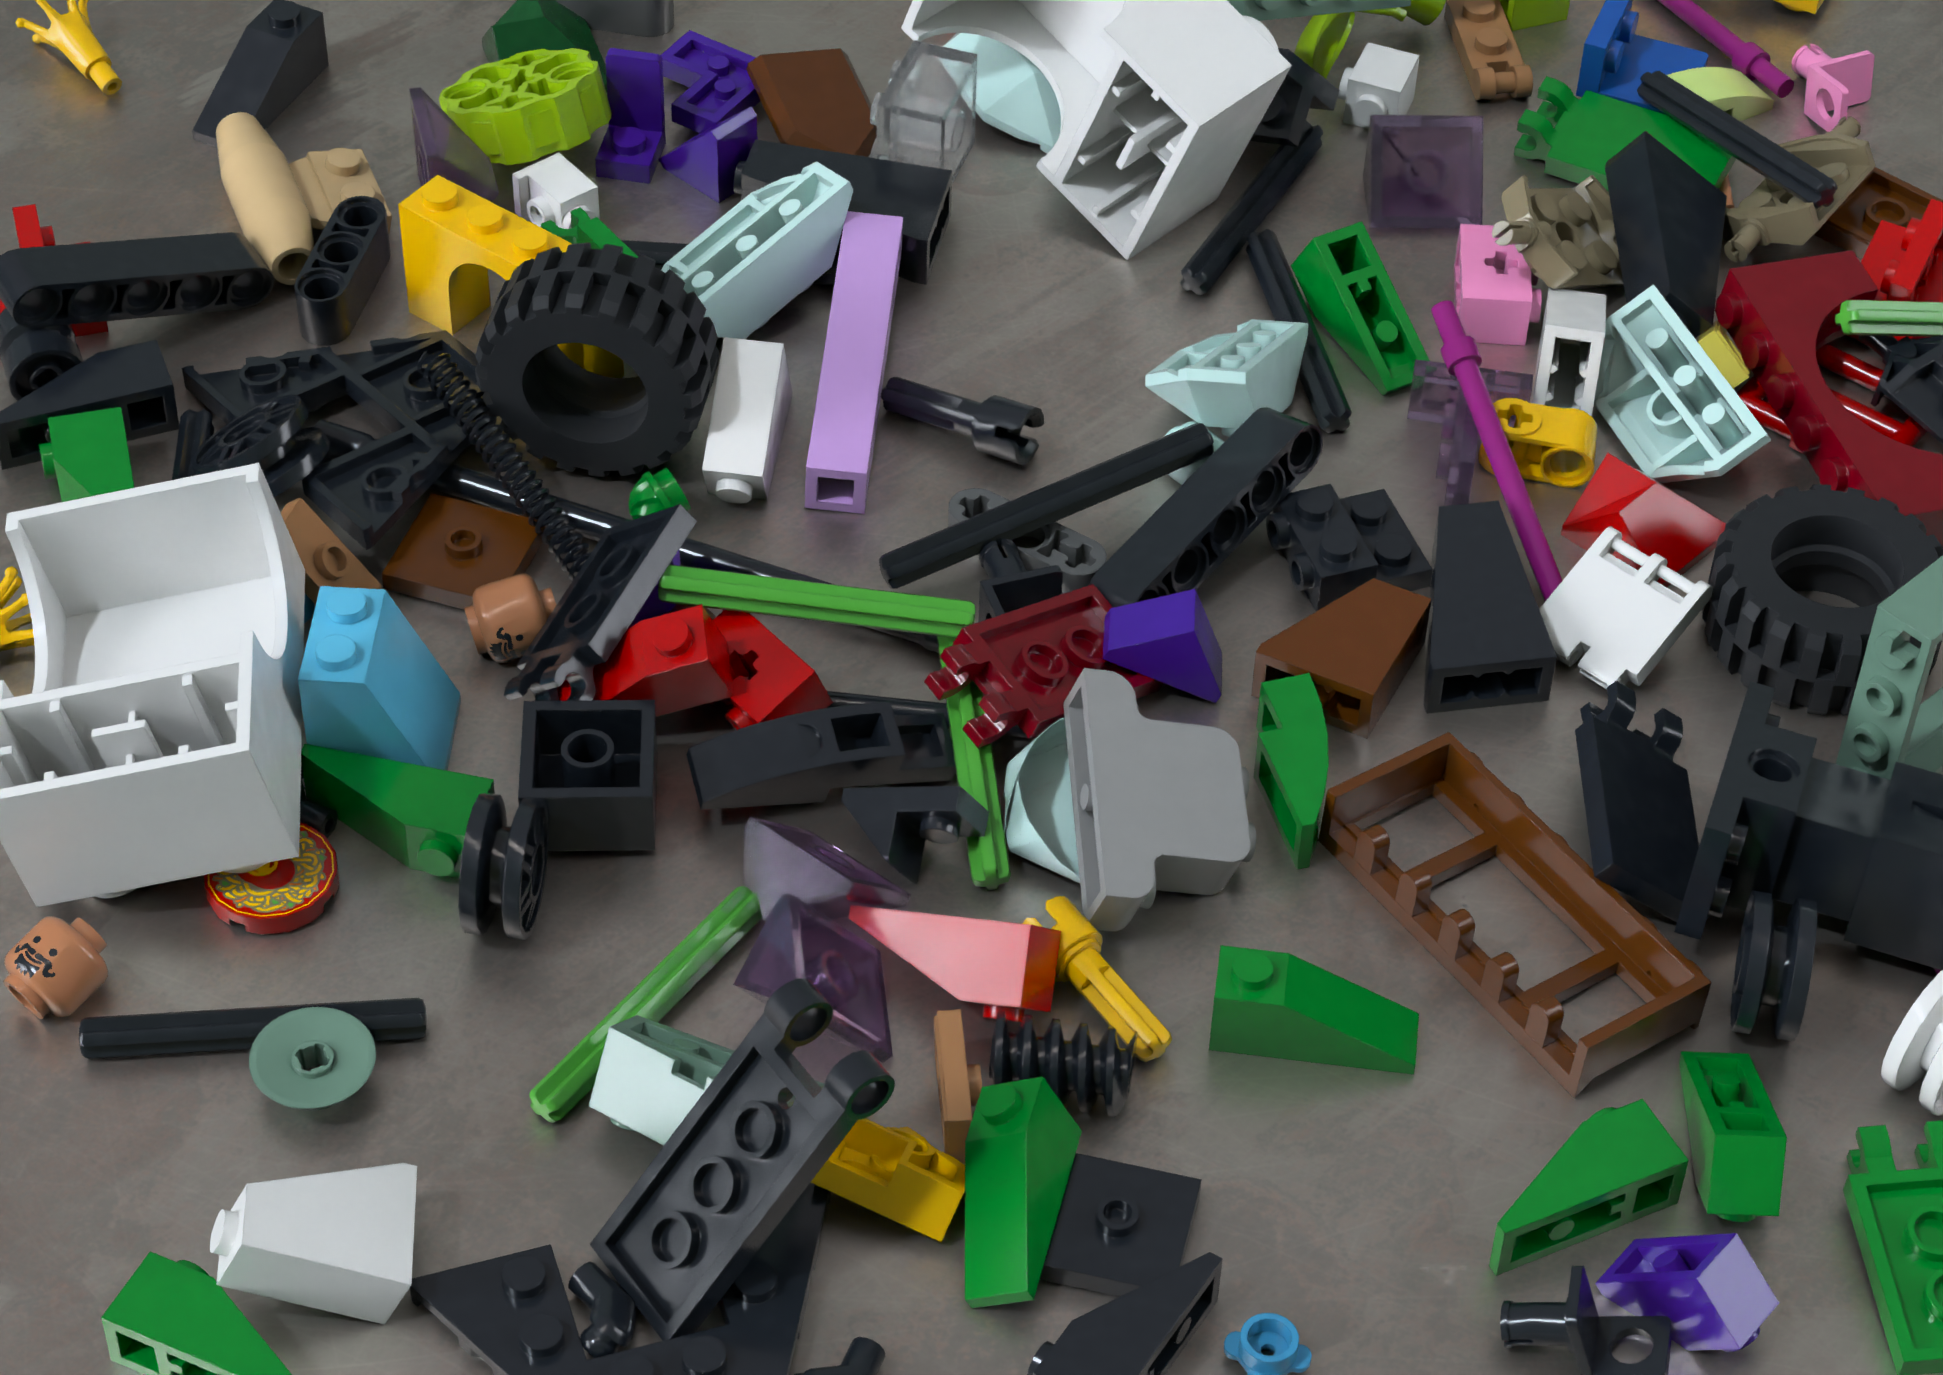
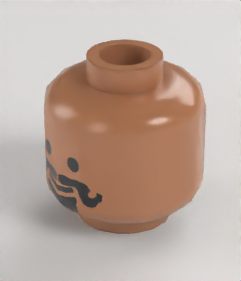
M522 573L479 586L473 593V605L464 607L479 656L489 653L494 662L507 664L522 658L556 607V602L551 587L539 591L534 579L530 575Z
M54 916L45 917L6 954L4 964L9 975L3 980V983L10 993L36 1017L43 1019L48 1013L60 1018L67 1017L107 979L108 969L100 955L107 947V944L94 928L79 917L70 925Z

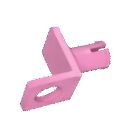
M1810 44V49L1806 45L1798 49L1793 56L1791 64L1794 73L1807 80L1804 114L1827 132H1830L1842 117L1846 116L1847 120L1848 106L1867 102L1871 97L1874 54L1865 50L1833 59L1815 44ZM1834 110L1833 117H1830L1827 112Z

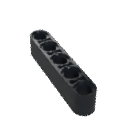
M234 232L18 248L0 255V300L14 321L20 326L28 328L246 309L261 303L270 294L274 286V277L247 238L240 233Z
M1268 407L1259 408L1103 564L1092 577L1089 585L1094 584L1113 608L1197 589L1312 471L1320 458L1323 447V435L1319 427Z

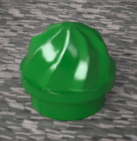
M667 468L654 475L649 471L644 473L642 478L635 484L629 498V513L633 520L679 504L688 512L691 510V506L679 484Z

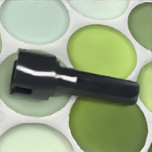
M899 377L890 378L886 387L882 389L881 398L883 399V407L886 410L971 436L977 451L1024 465L1034 457L1039 448L1036 439L1021 435L1020 433L1024 425L1031 428H1038L1044 425V414L1040 408L998 395H993L981 403Z

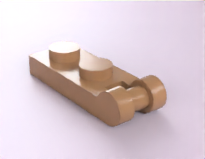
M1446 0L1444 18L1474 98L1477 101L1493 100L1496 94L1511 93L1513 98L1530 97L1533 91L1532 70L1530 65L1524 64L1500 0Z

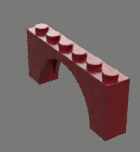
M1853 250L1730 268L1721 294L1716 300L1715 312L1718 322L1731 336L1741 352L1744 364L1756 376L1767 394L1771 407L1777 410L1793 436L1796 447L1804 453L1819 477L1820 484L1831 485V490L1846 492L1848 487L1865 491V497L1879 501L1883 497L1897 504L1898 512L1904 516L1912 513L1924 523L1927 529L1926 535L1934 534L1943 547V454L1928 452L1897 442L1863 423L1834 396L1822 377L1818 366L1816 351L1825 344L1846 335L1843 333L1842 327L1836 325L1835 315L1840 313L1841 303L1846 300H1874L1879 290Z

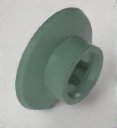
M328 1007L301 1008L277 1017L262 1029L250 1050L249 1069L257 1087L275 1102L294 1109L322 1110L347 1100L366 1083L375 1065L376 1047L370 1031L354 1016ZM311 1067H317V1068L311 1069L310 1071H305V1070H307V1069H309V1068H311Z

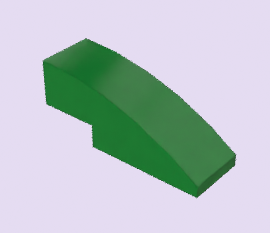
M1310 673L1261 682L1256 725L1259 732L1253 777L1296 870L1310 866L1318 842L1329 766L1326 722L1322 703Z

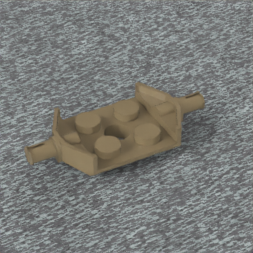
M1590 175L1575 188H1528L1529 180L1527 176H1522L1503 191L1501 200L1507 221L1501 220L1494 225L1492 237L1499 238L1495 242L1500 246L1515 245L1518 253H1522L1532 274L1542 279L1548 287L1553 289L1624 287L1609 192L1594 175Z

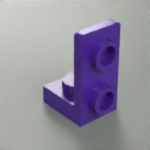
M610 48L605 57L607 98L612 114L609 126L595 158L596 177L650 184L659 162L658 159L661 157L666 144L663 58L655 53Z

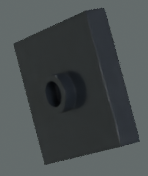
M1076 1153L1040 1280L1120 1297L1182 1266L1200 1196L1202 1179Z

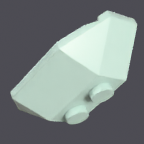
M956 33L939 49L938 59L982 121L1018 139L1040 144V150L1048 153L1054 147L1061 129L1059 103L1049 81L1028 58L1002 42L969 33Z
M816 161L804 167L801 174L783 177L750 193L667 261L661 271L666 273L669 269L672 270L685 282L683 289L687 294L695 292L706 308L704 317H710L714 324L717 337L746 339L755 330L764 326L773 315L797 295L807 290L815 280L832 267L853 194V188L848 180Z
M1654 284L1606 318V340L1602 350L1594 405L1643 473L1659 483L1722 476L1771 441L1766 431Z
M1251 319L1237 325V332L1213 335L1177 351L1145 375V387L1196 422L1203 423L1208 427H1221L1222 434L1230 437L1259 408L1268 407L1283 412L1292 404L1308 336V323Z

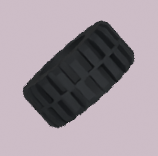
M590 243L570 244L566 252L563 253L559 247H555L538 253L535 260L530 259L520 264L513 270L510 280L504 282L475 355L478 361L475 368L477 385L481 392H484L482 399H484L486 406L490 408L491 415L500 416L502 419L500 425L503 426V431L509 434L513 441L519 438L526 443V451L541 460L543 456L549 457L558 462L556 467L573 472L575 467L587 469L589 476L606 477L610 474V471L617 470L620 476L636 474L643 470L644 464L651 469L670 460L672 454L681 451L691 440L693 431L698 427L719 360V350L715 345L718 337L714 324L710 317H704L706 308L695 292L687 294L683 289L685 282L670 269L664 273L655 267L656 261L642 253H639L638 258L624 254L623 247L605 244L602 250L591 249ZM582 343L602 348L624 360L634 369L638 376L613 378L590 372L570 360L557 344Z
M1813 484L1809 490L1799 491L1797 486L1780 489L1775 493L1774 498L1766 494L1746 505V509H1742L1734 514L1726 523L1724 532L1719 535L1708 584L1713 586V592L1702 611V619L1706 623L1704 632L1709 645L1714 652L1718 651L1717 658L1731 675L1737 672L1741 675L1740 681L1745 687L1748 688L1750 681L1776 688L1772 699L1773 703L1786 708H1790L1791 703L1808 707L1807 713L1825 715L1828 710H1840L1842 716L1849 715L1877 606L1943 556L1942 545L1934 534L1926 535L1927 529L1924 523L1912 513L1904 516L1898 512L1897 504L1883 497L1879 501L1865 497V491L1848 487L1846 492L1831 490V485ZM1796 591L1830 593L1845 598L1859 607L1828 606L1805 598ZM1910 637L1909 642L1920 649L1922 643L1914 637ZM1942 641L1937 644L1929 675L1936 664Z

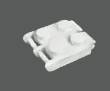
M1609 526L1602 532L1539 610L1559 661L1570 667L1585 653L1578 664V667L1581 668L1579 673L1606 690L1615 681L1623 685L1631 681L1635 685L1640 686L1710 600L1713 586L1703 580L1698 581L1696 584L1668 568L1667 559L1657 553L1651 556L1646 555L1622 540V533ZM1617 551L1642 567L1636 570L1613 556L1612 553ZM1662 578L1686 592L1687 595L1683 598L1658 583L1657 580Z

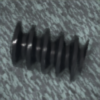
M999 1010L992 1039L989 1078L993 1079V1084L995 1085L1043 1076L1063 1105H1065L1071 1092L1076 1091L1080 1111L1089 1113L1098 1097L1103 1095L1108 1116L1117 1117L1130 1092L1137 1046V1031L1133 1034L1126 1049L1119 1048L1115 1027H1107L1099 1044L1095 1045L1091 1042L1088 1024L1080 1022L1071 1041L1064 1040L1060 1019L1053 1018L1042 1037L1036 1034L1032 1015L1025 1014L1017 1031L1009 1032L1005 1011Z

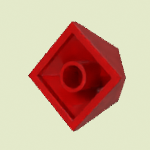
M1607 453L1562 525L1561 535L1587 551L1602 532L1611 526L1622 533V540L1648 556L1654 553L1659 554L1667 559L1668 568L1683 575L1716 548L1719 535L1724 532L1726 523L1637 468ZM1617 551L1612 553L1613 556L1636 570L1642 567ZM1662 578L1657 580L1658 583L1665 587L1671 585V583Z

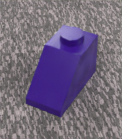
M1737 1233L1634 1239L1595 1283L1604 1297L1634 1316L1669 1317L1673 1328L1671 1340L1688 1351L1722 1350L1724 1352H1735L1745 1348L1758 1337L1761 1324L1779 1304V1301Z

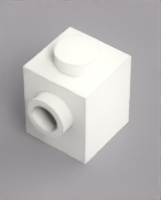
M1368 42L1355 67H1346L1341 78L1338 98L1346 100L1343 123L1395 136L1414 100L1420 55Z

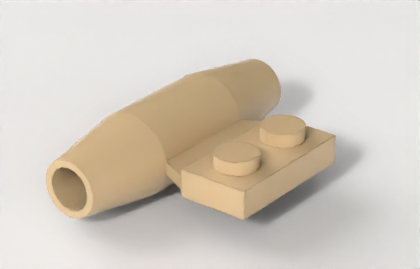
M244 112L233 113L223 118L218 124L216 140L223 185L244 236L271 271L274 278L280 283L295 285L299 273L315 246L312 228L324 230L335 208L340 202L348 198L369 196L382 202L386 209L388 234H390L392 215L362 149L334 148L329 151L307 152L306 157L288 164L283 152L253 115Z

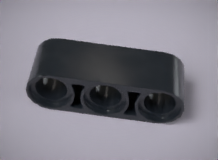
M355 196L340 202L333 211L296 279L294 288L300 332L302 337L309 343L320 346L334 345L342 342L351 334L390 260L387 214L384 204L378 199L369 196Z

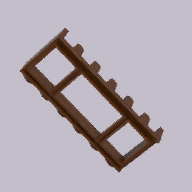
M1450 732L1327 790L1318 841L1574 1099L1596 1076L1689 1026L1693 1030L1699 1027L1712 982L1703 974L1698 965L1679 952L1648 918L1636 911L1612 886L1595 878L1593 869L1569 847L1567 841L1560 834L1550 829L1526 806L1524 800L1517 793L1507 788L1484 766L1481 759L1475 753L1465 748ZM1433 796L1475 837L1403 872L1388 857L1390 838L1386 830L1380 825H1375L1364 831L1362 829ZM1495 856L1576 934L1595 955L1523 991L1516 984L1519 966L1514 956L1509 952H1503L1490 958L1473 941L1475 922L1471 914L1465 909H1459L1446 915L1430 899L1432 887ZM1616 973L1646 1004L1580 1038L1577 1045L1561 1029L1564 1011L1560 1002Z

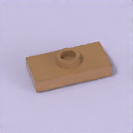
M301 497L286 503L280 513L305 569V594L315 605L320 586L380 589L382 587L377 579Z
M961 1009L937 1011V1016H934V1054L944 1153L965 1164V1140L972 1121L971 1106L977 1105L982 1088L980 1064H967Z

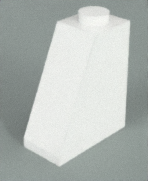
M1548 288L1532 403L1558 408L1579 409L1592 416L1605 338L1606 295Z
M728 337L723 339L702 467L707 493L715 494L717 498L723 501L741 504L749 502L751 498L768 499L792 398L784 343Z
M398 1163L246 1184L230 1211L222 1209L219 1212L212 1229L210 1252L219 1255L216 1285L385 1325L412 1284L417 1166Z

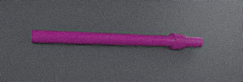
M1657 0L1729 57L1735 70L1742 72L1751 81L1758 80L1779 98H1784L1791 93L1794 88V81L1770 62V55L1754 42L1745 43L1692 0Z
M1449 300L1439 302L1432 307L1431 313L1444 344L1440 350L1448 373L1456 376L1545 602L1563 581L1480 372L1479 366L1482 363V358L1475 340L1471 336H1466L1454 303Z

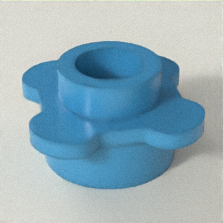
M1261 1313L1252 1316L1244 1323L1241 1332L1234 1331L1229 1333L1224 1341L1225 1355L1229 1359L1237 1360L1248 1373L1247 1375L1303 1373L1311 1364V1351L1307 1346L1299 1344V1334L1296 1327L1290 1320L1278 1314ZM1267 1350L1273 1352L1274 1354L1272 1356L1263 1355L1261 1351Z

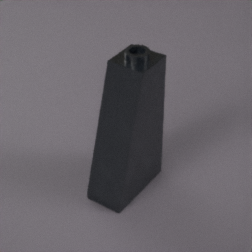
M1645 131L1609 159L1605 165L1626 303L1654 284L1693 337L1697 338L1713 326L1727 196Z
M756 139L747 161L739 160L734 175V193L741 194L742 200L750 193L783 177L801 174L804 167L816 161L845 178L853 188L848 211L903 217L901 260L898 277L914 283L927 285L951 216L952 170ZM841 232V236H840V239H839V243H838L836 252H839V251H840V244H841L842 232Z
M1499 501L1439 506L1431 565L1433 570L1430 583V598L1432 600L1428 620L1423 701L1426 714L1549 701L1557 656Z

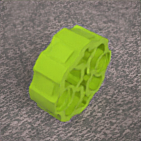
M576 48L565 50H531L516 53L500 61L482 64L462 74L461 79L453 85L444 88L439 96V102L453 150L459 152L462 162L476 166L488 163H501L504 165L521 164L535 161L542 156L557 151L569 150L589 140L593 132L609 123L612 114L598 61H592L588 51Z

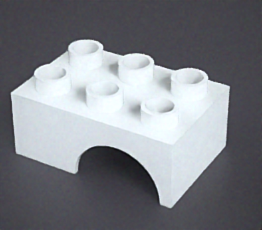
M913 0L901 27L915 43L945 33H969L985 36L1012 47L1037 66L1049 81L1057 97L1061 112V129L1056 144L1038 161L1036 167L1126 260H1129L1217 200L1292 66L1279 53L1277 43L1270 31L1255 18L1242 16L1227 0Z
M255 463L7 513L5 532L21 571L31 613L35 645V678L32 694L14 697L5 681L0 680V842L35 906L42 907L89 897L116 898L131 893L140 887L222 871L245 873L258 869L269 862L299 857L302 707L298 676L304 650L305 569L260 464Z

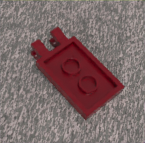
M1094 584L963 627L953 642V646L945 648L940 655V658L947 666L929 673L924 681L939 701L957 694L972 681L983 692L985 696H983L978 705L985 713L967 721L963 727V731L977 748L996 741L1015 725H1018L1030 739L1040 735L1050 725L1064 718L1063 703L1084 668L1113 671L1122 675L1132 685L1136 699L1159 691L1164 684L1102 659L1104 618L1113 606Z

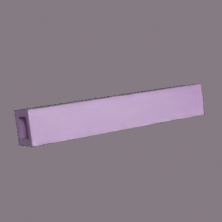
M847 211L843 225L806 464L805 508L865 514L900 268L903 217Z

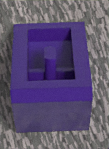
M751 106L697 134L658 160L663 169L717 203H721L735 194L734 175L739 160L747 161L755 139L758 140L757 115Z
M1196 589L1109 609L1104 618L1102 659L1216 703L1222 695V651Z

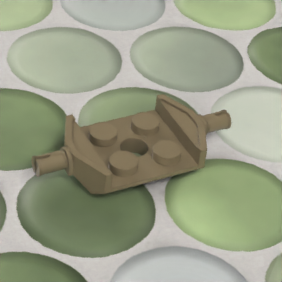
M1846 116L1842 117L1838 124L1825 134L1813 135L1778 144L1836 182L1838 189L1833 195L1834 201L1828 207L1822 205L1815 209L1813 202L1805 203L1765 178L1748 197L1740 202L1738 208H1726L1722 238L1727 242L1724 246V252L1731 261L1738 262L1739 259L1740 262H1743L1756 246H1768L1770 243L1803 246L1874 169L1876 165L1869 142L1855 138L1861 132V125L1855 118L1848 116L1846 120Z

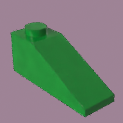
M1361 221L1314 237L1291 264V268L1318 321L1383 396L1432 379L1436 372L1363 222Z
M121 407L48 418L51 442L39 444L45 480L57 478L62 502L135 488Z
M304 744L301 750L305 792L309 800L336 810L338 820L409 869L427 872L435 876L459 878L465 833L472 807L479 794H495L494 779Z
M1220 945L1209 1050L1414 1075L1419 1024L1418 1012L1290 953Z
M1680 1051L1679 1065L1695 1184L1707 1214H1716L1722 1219L1733 1222H1748L1754 1220L1757 1216H1779L1787 1136L1748 1053Z
M1043 1076L983 1086L981 1088L965 1140V1301L971 1308L1034 1300L1082 1133L1081 1128Z
M1643 1099L1617 1109L1614 1107L1601 1109L1588 1120L1582 1122L1498 1221L1489 1267L1496 1276L1678 1203L1689 1160Z
M150 1251L101 1317L111 1361L144 1375H292L222 1287L216 1285L217 1281L214 1277L209 1276L200 1266L187 1260L175 1262Z

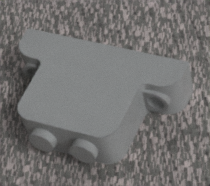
M1084 668L1063 703L1083 915L1096 930L1118 931L1128 925L1139 908L1149 909L1152 906L1156 890L1214 895L1223 890L1242 862H1249L1252 859L1256 848V829L1253 823H1248L1246 809L1250 782L1249 772L1246 767H1241L1238 744L1225 730L1213 726L1145 718L1139 713L1135 691L1127 679L1113 671Z

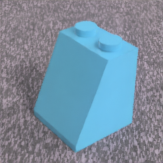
M320 586L298 676L307 744L448 770L461 705V696L458 689L386 590Z

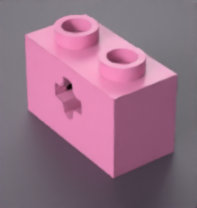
M1460 224L1454 262L1455 308L1466 336L1473 337L1475 343L1525 346L1529 323H1539L1542 291L1541 288H1532V286H1537L1538 277L1532 274L1522 253H1518L1515 245L1500 246L1496 244L1495 241L1499 238L1492 237L1494 226Z

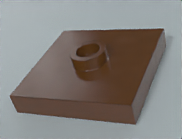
M431 493L382 572L383 589L464 609V607L473 605V593L479 586L525 573L542 544V536L537 535L535 527L529 525V517ZM545 526L540 527V529H541L543 532H544V530H545Z

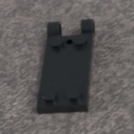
M798 978L789 981L772 994L765 1005L762 1016L590 1243V1246L625 1292L633 1299L634 1304L662 1341L692 1334L697 1331L855 1123L880 1110L890 1099L894 1091V1079L869 1051H856L841 1059L827 1075L822 1089L792 1054L796 1047L806 1045L819 1037L826 1030L833 1017L832 1006L808 979ZM794 1095L795 1101L793 1105L789 1108L787 1102Z

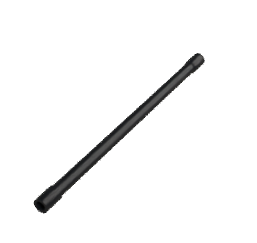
M324 419L319 420L314 426L322 429L330 441V450L324 458L331 460L377 440L368 433ZM453 463L429 487L494 509L522 515V508H518L515 505L516 499L509 497V490H505L502 487V481L497 480L494 476ZM514 490V494L517 495L519 490ZM551 494L548 495V497L556 498L554 507H563L561 516H569V523L567 525H576L574 534H582L585 538L599 542L607 528L631 521L630 519ZM521 499V503L524 504L526 499ZM528 508L527 512L530 513L533 508ZM686 538L679 549L681 566L832 584L690 538ZM871 628L921 644L925 649L939 653L936 635Z

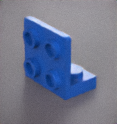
M1606 0L1584 43L1576 96L1582 97L1585 91L1588 90L1665 114L1639 97L1637 89L1641 84L1640 77L1645 72L1652 74L1655 71H1660L1665 75L1692 68L1706 67L1709 55L1706 52L1636 35L1635 31L1639 12L1631 10L1633 0Z

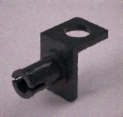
M1001 539V545L1007 556L1006 558H1003L996 540L987 544L979 555L980 564L985 569L989 579L980 581L978 622L1061 595L1063 573L1060 567L1054 565L1026 571L1019 556L1018 548L1012 540Z
M1572 1266L1566 1302L1504 1301L1502 1303L1500 1329L1505 1348H1514L1515 1346H1567L1569 1352L1575 1355L1580 1375H1668L1673 1329L1670 1318L1667 1316H1598L1584 1266ZM1630 1335L1645 1336L1654 1344L1651 1354L1646 1359L1632 1364L1622 1363L1613 1357L1614 1345L1620 1339Z

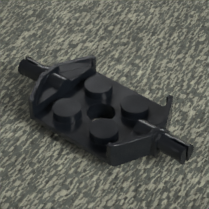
M1859 335L1858 339L1877 353L1885 364L1870 404L1876 407L1879 405L1881 398L1886 395L1943 445V336L1910 339L1906 336L1898 341L1893 336Z

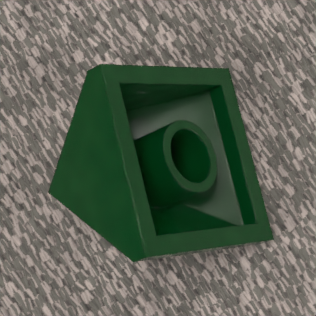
M517 0L482 37V47L489 63L509 58L516 53L537 49L565 50L576 48L588 51L591 60L598 61L607 93L606 64L587 21L555 0Z

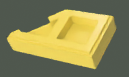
M1718 320L1715 321L1713 326L1699 336L1698 343L1734 389L1749 378L1751 369L1744 364L1741 352L1727 335V330L1719 324Z

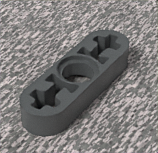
M970 488L956 493L949 502L948 527L1007 503L1010 500L986 489ZM1057 522L1023 535L1040 540L1042 542L1041 545L1034 548H1021L1017 546L1019 556L1026 571L1054 565L1060 567L1063 573L1062 594L1088 586L1092 577L1107 560L1106 551L1100 543ZM999 545L998 548L1003 558H1006L1007 556L1002 545Z

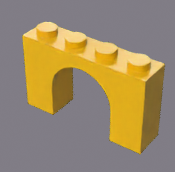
M436 175L398 204L409 312L443 331L446 330L451 335H454L491 306L488 269L494 271L507 281L510 280L513 270L524 261L535 260L538 253L555 247H559L563 253L566 252L568 245L572 244L439 175ZM582 343L557 344L570 360L590 372L613 378H622L624 376V360L607 350Z

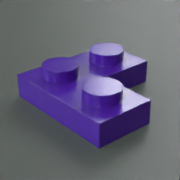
M691 30L661 54L663 58V77L688 87L682 95L671 103V117L674 123L701 133L751 106L752 108L761 101L746 70L748 63L756 57Z

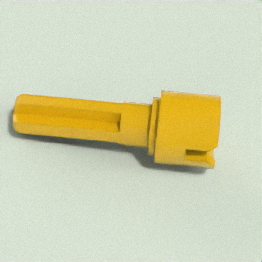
M1056 896L1047 900L1045 909L1056 922V925L1051 929L1061 931L1055 982L1070 981L1110 1027H1115L1116 1034L1126 1045L1129 1044L1133 1034L1137 1031L1135 1055L1139 1060L1148 1062L1162 1056L1172 1041L1171 1033L1100 954L1103 942L1102 935L1067 897ZM1026 918L1022 923L1043 927L1036 918Z

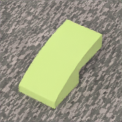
M1701 67L1667 75L1739 121L1773 109L1774 100L1742 72L1731 68Z

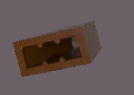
M1375 578L1369 580L1261 643L1255 655L1251 696L1260 698L1261 682L1310 673L1322 703L1326 724L1368 739L1425 644L1432 599Z

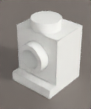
M556 153L512 174L515 214L527 221L531 220L533 224L541 227L542 223L552 220L558 227L570 229L571 211L581 207L588 214L590 220L595 217L600 219L598 186L560 153Z

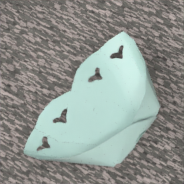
M1064 717L1050 725L1008 762L1003 793L1005 798L1004 833L1010 852L1080 884Z

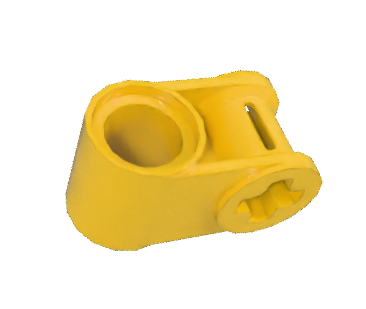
M1504 398L1493 403L1523 479L1551 483L1563 488L1581 486L1591 479L1594 473L1597 424L1592 416L1579 409L1540 405L1518 398ZM1512 415L1516 416L1514 427H1509L1510 417ZM1482 443L1478 452L1479 463L1485 470L1495 475Z

